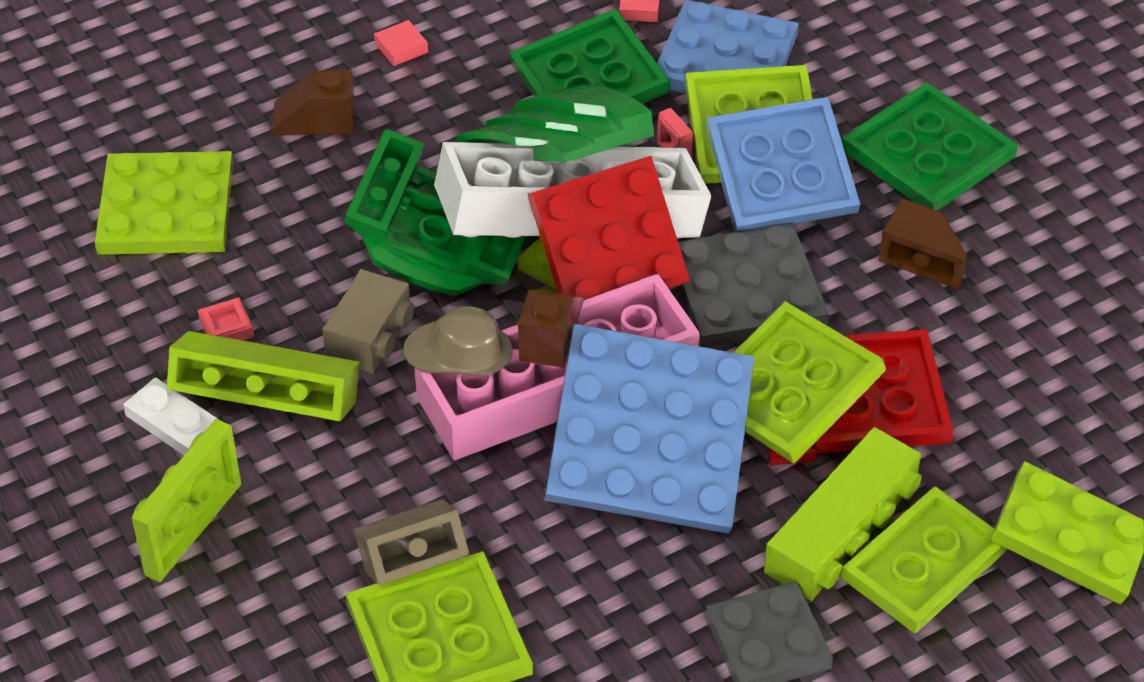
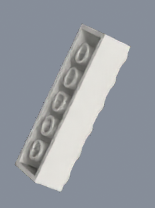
M443 142L434 184L453 235H463L466 237H477L479 235H503L510 238L540 236L527 194L648 156H652L677 240L682 238H700L711 199V194L686 148L618 146L567 162L534 161L532 146H516L503 143Z

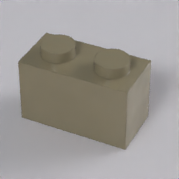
M360 269L322 329L325 356L359 361L360 370L374 374L383 358L388 359L392 354L396 337L401 328H407L412 320L414 304L410 302L409 283Z
M443 499L353 529L365 573L378 585L469 555L458 511Z

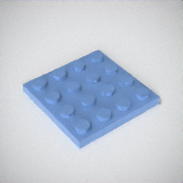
M574 324L544 501L729 534L733 525L754 356Z

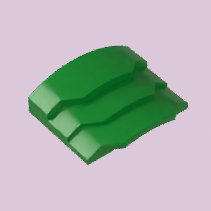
M586 85L565 88L515 102V107L506 115L487 120L486 126L456 135L454 142L503 143L516 146H532L534 161L567 162L653 137L654 130L651 110L639 101L610 88Z
M385 128L344 218V222L362 236L373 264L412 284L453 296L462 294L482 284H507L525 236L510 238L503 235H479L477 237L453 235L434 186L437 173L418 166L425 143Z

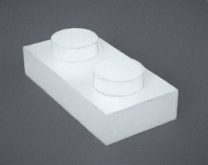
M156 377L123 404L125 415L183 455L188 452L193 439L199 433H204L211 423L217 419L177 391L167 390V385Z

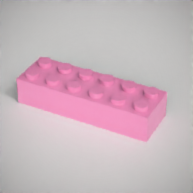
M659 274L584 300L577 323L579 325L699 346V331ZM518 325L502 330L512 343V357L507 366L496 373L485 376L431 373L420 371L414 367L417 399L452 459L455 461L557 422L567 359L564 368L519 361Z

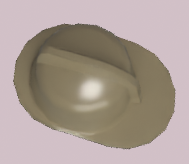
M462 306L454 308L435 322L420 326L413 331L404 343V357L409 365L420 371L485 376L496 373L507 366L512 357V343L508 336L499 329L497 321L487 311L474 306Z

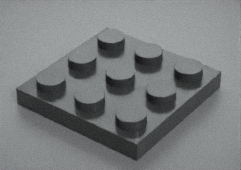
M792 222L678 241L690 279L689 282L680 284L679 287L691 321L700 333V347L747 340L785 301L828 326V310Z

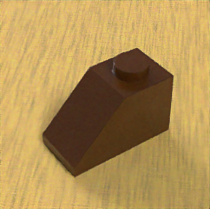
M352 70L311 71L274 102L273 136L354 134L355 96Z
M902 199L883 230L879 261L959 290L962 285L967 254L944 214Z
M544 289L529 290L518 322L519 361L564 368L569 352L573 325L578 323L584 303V296Z

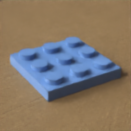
M685 0L657 64L670 80L671 91L686 94L685 73L786 66L798 35L799 23L709 5L703 2Z
M828 97L707 118L706 129L735 232L791 222L797 224L859 212L861 204Z

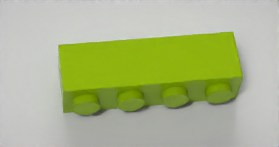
M188 331L169 347L167 390L341 421L356 404L360 362Z
M874 427L767 543L764 573L783 585L797 581L804 598L812 601L823 588L830 589L837 582L842 572V567L848 559L856 556L867 546L871 533L877 527L883 529L889 523L895 512L896 505L904 497L908 500L914 495L922 479V476L918 474L921 453Z

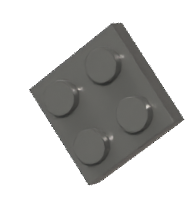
M797 581L706 606L705 618L734 682H786L832 669L833 656Z

